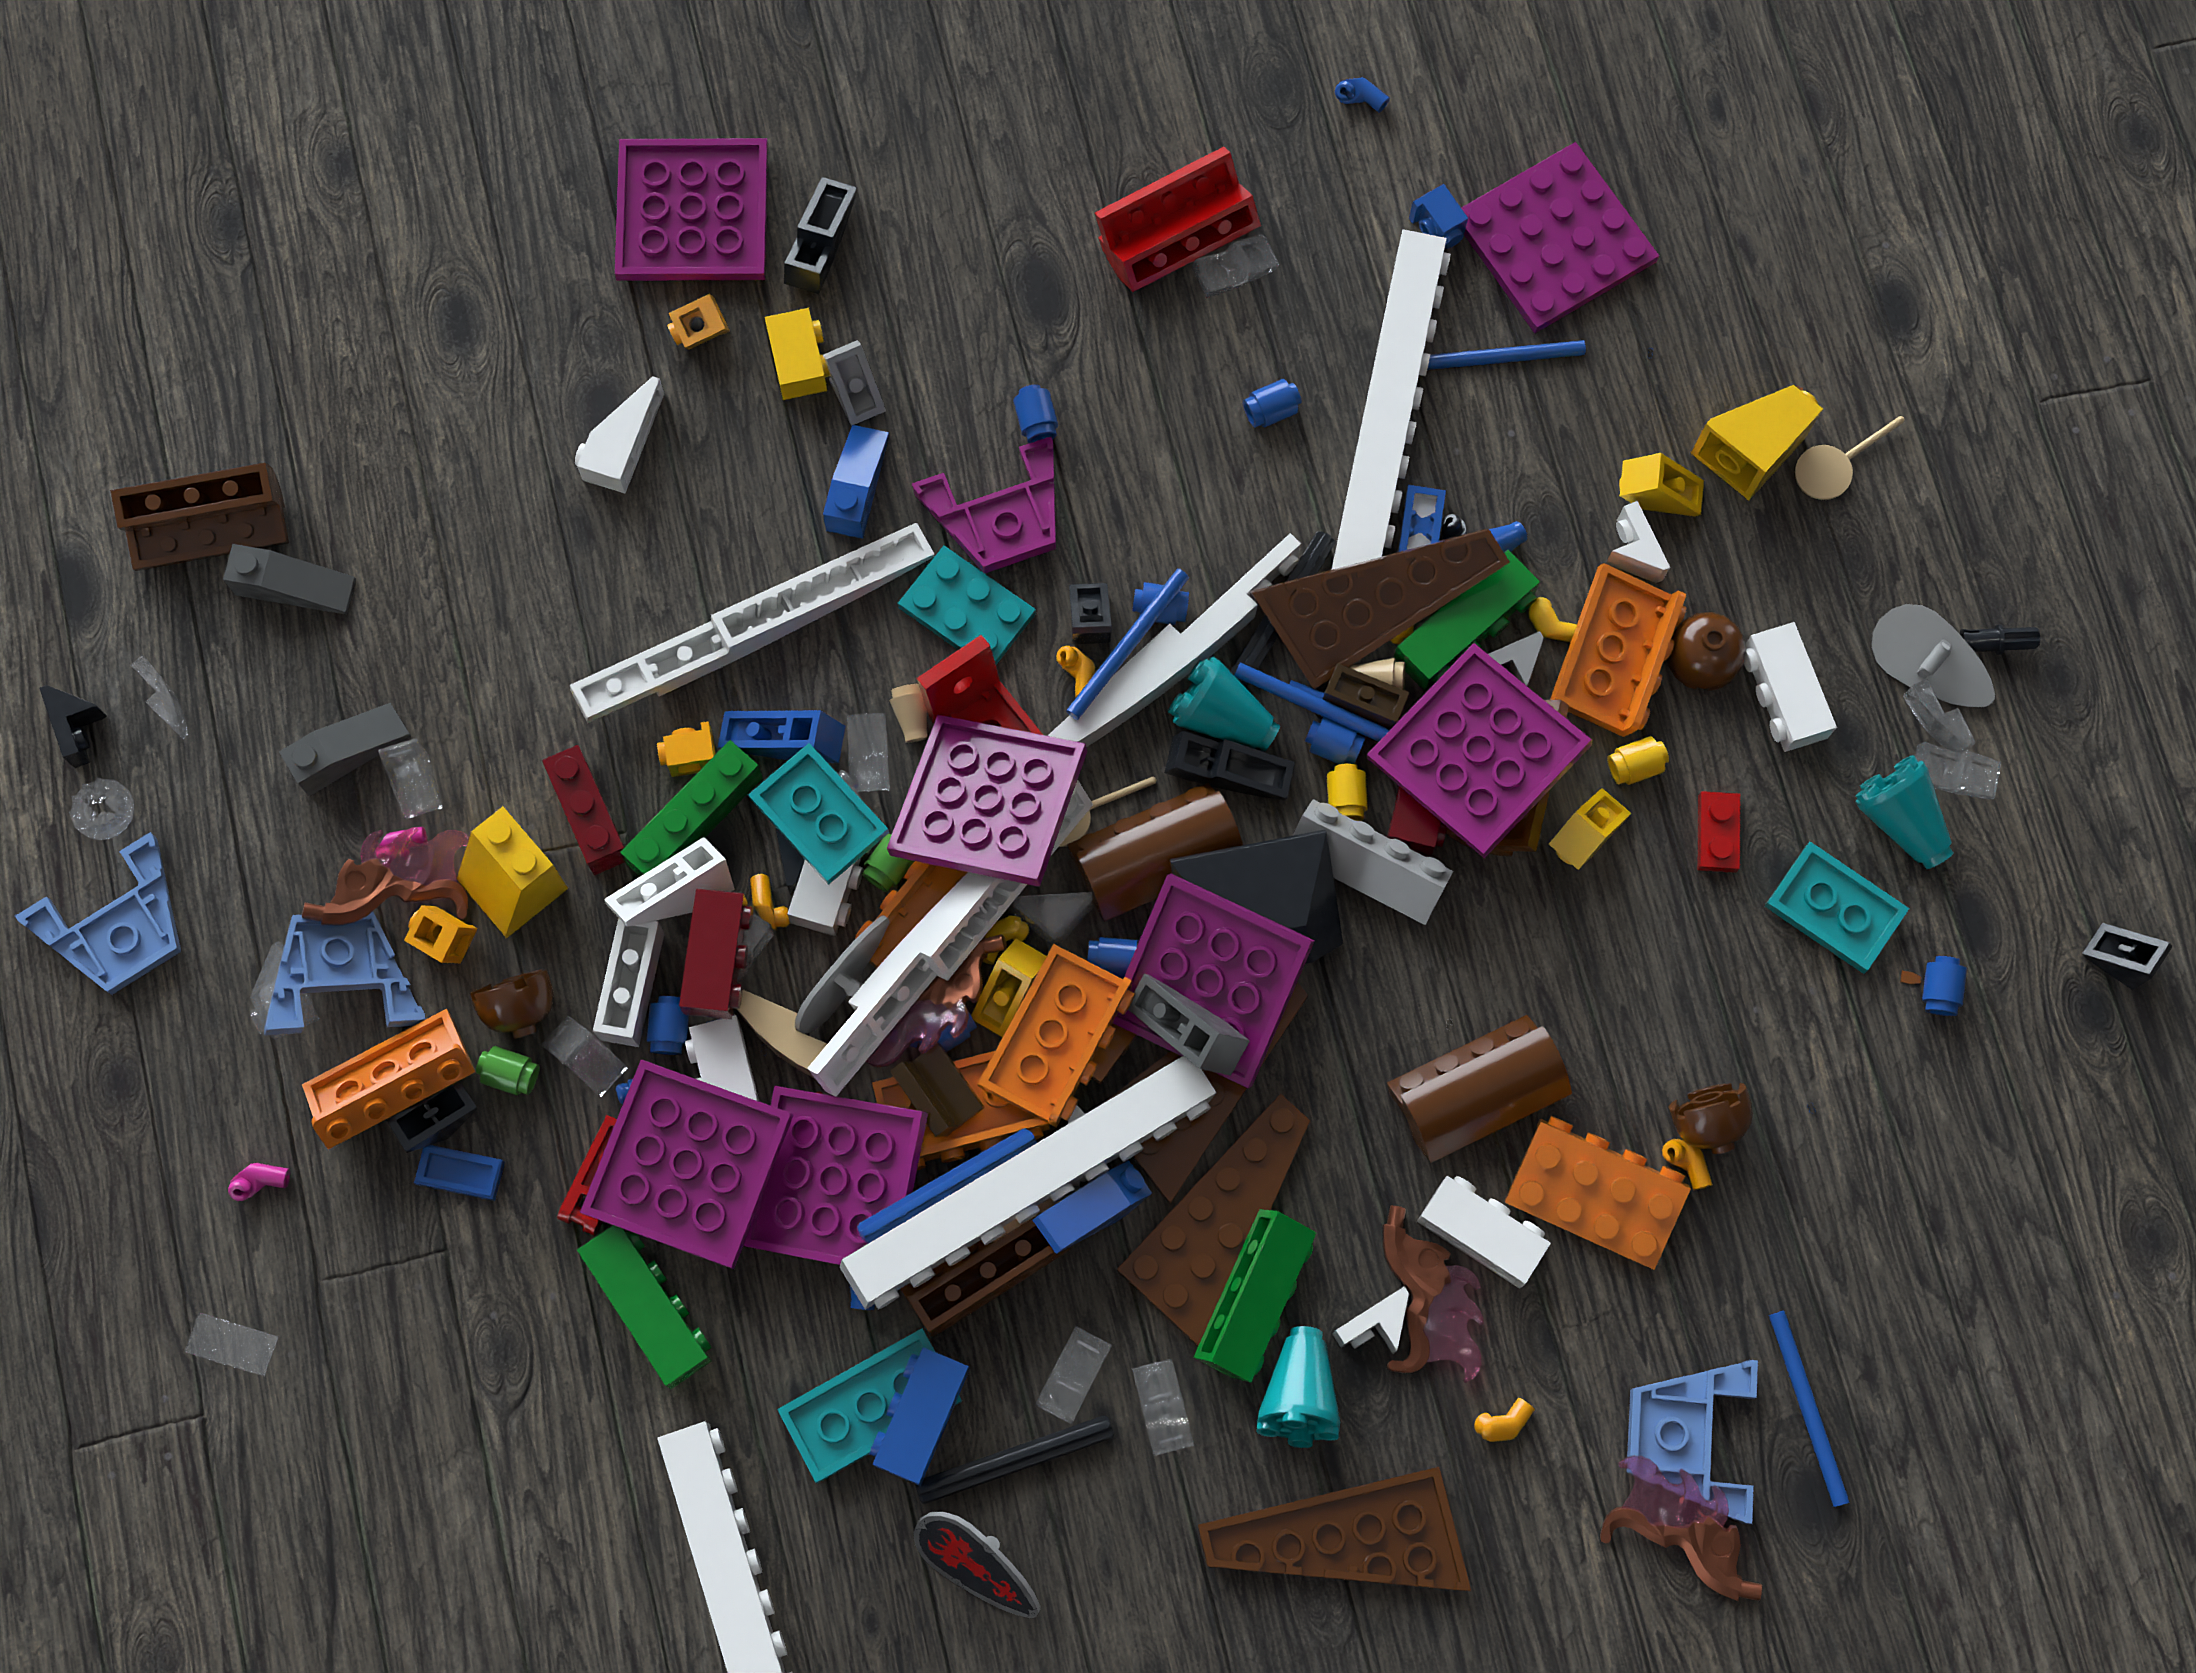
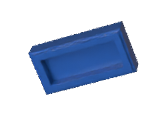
M429 1145L422 1150L414 1183L419 1186L495 1201L505 1161Z

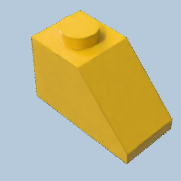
M1658 453L1623 461L1622 475L1619 481V496L1630 503L1638 501L1642 510L1699 516L1701 515L1704 480L1664 454Z
M1601 788L1571 816L1549 845L1556 850L1558 857L1562 861L1573 865L1579 870L1631 815V812Z
M1016 938L997 959L971 1014L972 1019L1003 1038L1047 956Z

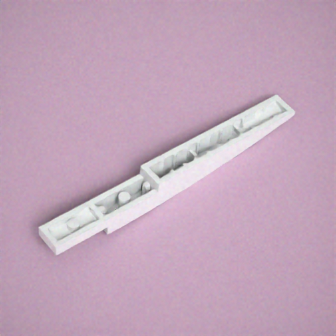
M914 523L711 615V621L571 684L570 691L587 723L655 692L658 696H661L732 663L864 596L934 557V552L918 524Z
M1290 533L1181 634L1171 624L1167 625L1112 676L1079 720H1075L1069 715L1048 736L1085 743L1086 747H1088L1172 688L1191 672L1198 660L1204 661L1255 618L1257 603L1253 600L1254 596L1250 591L1273 586L1271 582L1280 573L1283 576L1288 575L1300 561L1298 556L1301 543Z
M1078 780L1052 854L1093 806ZM968 872L926 914L848 1001L855 1012L807 1068L827 1093L835 1097L840 1093L936 976L947 981L1027 884Z

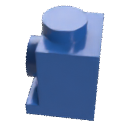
M1442 184L1412 202L1409 220L1412 224L1419 221V227L1424 234L1446 238L1445 248L1448 249L1463 239L1468 217L1446 186Z

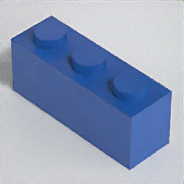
M922 1347L919 1356L912 1353L903 1373V1377L909 1379L903 1394L897 1392L894 1394L886 1416L892 1418L886 1434L881 1431L878 1432L869 1455L875 1457L873 1465L876 1468L921 1486L968 1376L969 1366Z

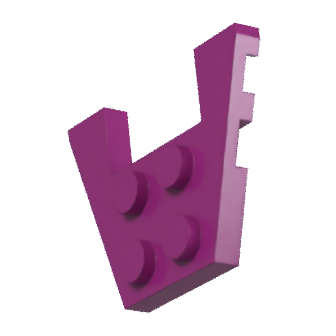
M1051 436L1019 447L1020 456L1030 481L960 505L956 504L944 473L912 483L915 496L984 574L1056 549L1054 448Z

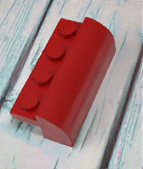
M1225 147L1094 213L1101 232V236L1098 239L1103 252L1119 279L1132 292L1261 226L1253 195L1239 184L1231 152Z

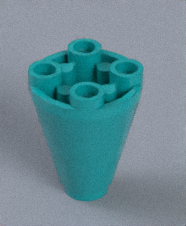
M1214 656L1209 660H1198L1188 676V680L1192 684L1184 694L1178 693L1168 709V713L1174 716L1173 723L1179 727L1220 740L1226 739L1253 749L1259 748L1262 751H1266L1276 737L1280 725L1273 721L1274 717L1220 660Z
M1911 755L1894 766L1896 771L1887 777L1882 778L1878 774L1860 785L1861 791L1856 794L1857 799L1855 802L1868 818L1917 863H1923L1926 869H1930L1947 860L1954 852L1950 848L1952 842L1928 768L1923 761H1918L1914 755Z
M1298 1326L1290 1330V1336L1286 1338L1258 1413L1256 1432L1263 1436L1288 1438V1444L1293 1447L1310 1448L1313 1446V1440H1337L1339 1438L1340 1417L1327 1345L1323 1340V1332L1313 1327Z

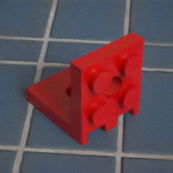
M982 635L917 678L929 718L933 724L937 715L1043 735L1000 682L991 646Z

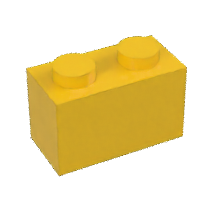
M809 308L765 317L783 400L827 391L825 377L831 375L823 354H819L817 343L824 342L820 321H812Z

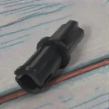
M1996 625L1994 629L1960 630V635L1974 652L1995 651L1997 655H2002L2005 650H2029L2040 646V631L2036 627L2003 628L2002 625Z

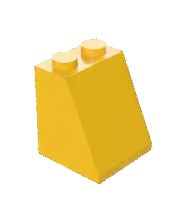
M1795 385L1789 386L1711 418L1702 430L1691 454L1747 500H1750L1803 442L1823 408L1818 405L1817 400L1810 393L1801 391Z
M503 806L471 831L457 880L502 934L508 938L565 892L568 887L550 860Z

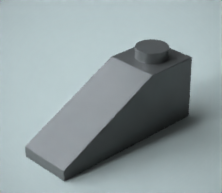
M232 544L223 577L224 582L236 596L346 615L356 582L354 576L271 550Z
M388 703L315 730L282 749L279 753L296 782L308 796H311L409 738L411 735L392 704Z
M1144 973L1134 992L1135 996L1128 1010L1199 1069L1231 1076L1249 1040L1223 1019L1151 975Z

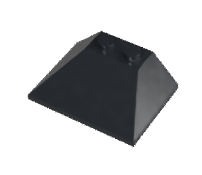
M1326 830L1170 859L1173 875L1315 940L1305 964L1316 961L1343 944Z

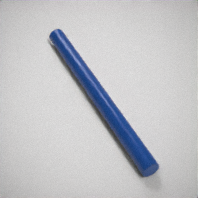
M1584 340L1431 354L1427 370L1585 355L1586 347Z
M1176 569L1067 708L1066 712L1072 718L1079 720L1184 586L1189 576L1183 570Z
M1241 662L1234 675L1238 679L1378 742L1390 731L1385 727Z
M1785 1311L1771 1314L1769 1318L1833 1507L1850 1503Z

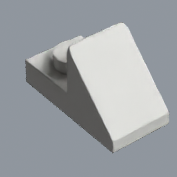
M1638 501L1623 507L1616 523L1620 539L1624 543L1628 542V544L1613 550L1606 563L1654 583L1663 581L1670 566Z
M1405 1287L1399 1289L1335 1330L1332 1335L1339 1346L1342 1348L1351 1343L1354 1349L1375 1336L1371 1329L1376 1327L1390 1351L1394 1354L1398 1349L1409 1295Z

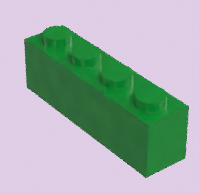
M1509 550L1504 552L1510 563L1445 604L1397 646L1393 658L1396 659V662H1405V672L1424 691L1435 684L1473 643L1482 648L1480 644L1482 640L1489 634L1493 638L1498 636L1509 625L1510 621L1507 618L1516 610L1520 614L1524 613L1537 599L1535 592L1540 581Z
M729 740L620 852L625 863L641 877L701 838H705L763 779L759 765Z
M1259 1209L1193 1358L1231 1378L1252 1382L1253 1377L1260 1371L1263 1365V1354L1270 1338L1279 1329L1280 1316L1284 1306L1296 1290V1279L1299 1272L1312 1254V1243L1317 1232L1279 1211Z
M613 1225L577 1249V1251L665 1386L672 1389L712 1362L706 1353L712 1346L699 1327L692 1331L684 1318L690 1313L679 1296L675 1294L669 1297L662 1284L667 1281V1278L655 1260L648 1264L640 1253V1250L646 1246L639 1235Z

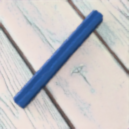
M1027 1128L1016 1132L860 1222L857 1226L860 1237L866 1244H869L1035 1145L1037 1142L1033 1133Z

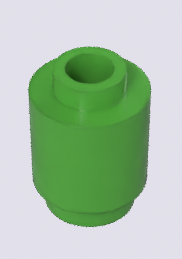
M887 834L864 863L866 869L862 873V876L868 882L884 892H888L892 886L896 887L910 866L915 862L889 855L887 846L892 836L891 834Z
M493 1046L489 1052H482L476 1066V1074L480 1075L481 1084L516 1096L520 1093L529 1095L536 1084L540 1066L533 1063L530 1057Z

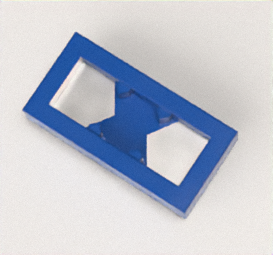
M1408 485L1398 552L1439 542L1446 490Z

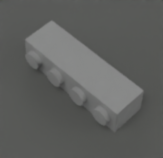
M1313 799L1302 815L1293 836L1326 830L1333 878L1426 925L1453 871L1446 868L1439 860L1425 857L1409 849L1404 842L1390 839L1374 831L1369 824L1355 821L1339 813L1334 806L1327 803H1319Z

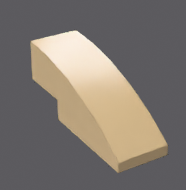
M743 990L741 1006L739 1009H736L747 1025L776 1055L797 1070L814 1078L807 1068L826 1047L827 1043L799 1032L795 1028V1019L798 1013Z

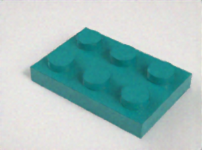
M944 545L898 602L900 610L957 650L982 635L991 646L995 665L998 664L1036 615L1035 608Z
M810 743L748 794L750 800L828 885L889 833L884 823Z
M1812 842L1805 846L1764 906L1863 974L1869 970L1910 909Z

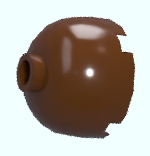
M1714 612L1696 613L1683 620L1674 630L1671 638L1674 641V647L1667 658V663L1675 678L1685 686L1692 689L1697 687L1709 689L1708 691L1718 690L1728 685L1741 670L1746 653L1745 639L1737 624L1726 616Z
M538 969L503 979V982L494 985L493 989L491 984L483 986L471 992L470 997L479 1019L489 1029L498 1033L512 1032L514 1038H520L537 1031L535 1024L545 1019L551 1011L554 994L547 969L543 971Z
M1731 1083L1705 1087L1687 1094L1688 1099L1692 1101L1679 1106L1676 1099L1668 1106L1672 1121L1680 1137L1688 1145L1695 1148L1711 1149L1712 1154H1721L1734 1149V1142L1745 1135L1751 1126L1753 1117L1751 1099L1747 1087L1743 1083L1739 1084V1090H1733Z

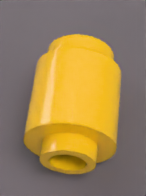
M1652 736L1616 748L1614 754L1608 755L1607 761L1615 782L1618 785L1625 782L1631 785L1665 772V763L1669 762V756L1663 742H1656Z
M1355 764L1336 765L1334 771L1327 774L1328 804L1334 806L1339 813L1355 821H1363L1364 812L1368 810L1366 773L1358 770Z

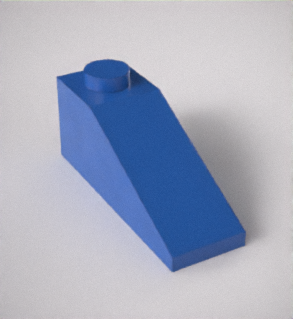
M852 425L834 472L823 512L826 531L864 538L889 439V432Z
M821 710L725 711L717 748L721 749L731 740L746 754L789 760L810 743L827 763H839L846 726Z
M1127 1161L1107 1171L1034 1218L1033 1222L1054 1252L1058 1254L1123 1219L1148 1198L1152 1192L1146 1185L1141 1173L1133 1167L1130 1161Z

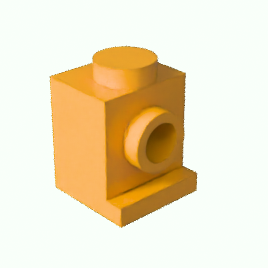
M710 294L669 313L672 323L667 326L677 345L683 343L684 347L688 350L721 334L730 332L715 298ZM695 318H702L704 321V327L701 331L695 332L691 328V323Z
M709 721L701 722L702 730L695 731L694 728H680L674 730L672 735L663 736L664 742L657 743L660 765H667L672 777L698 773L716 754L713 732Z
M421 905L420 909L413 914L409 921V931L404 941L441 963H461L478 928L464 923L437 906Z

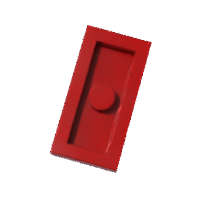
M1701 791L1698 795L1697 870L1737 873L1740 869V794Z

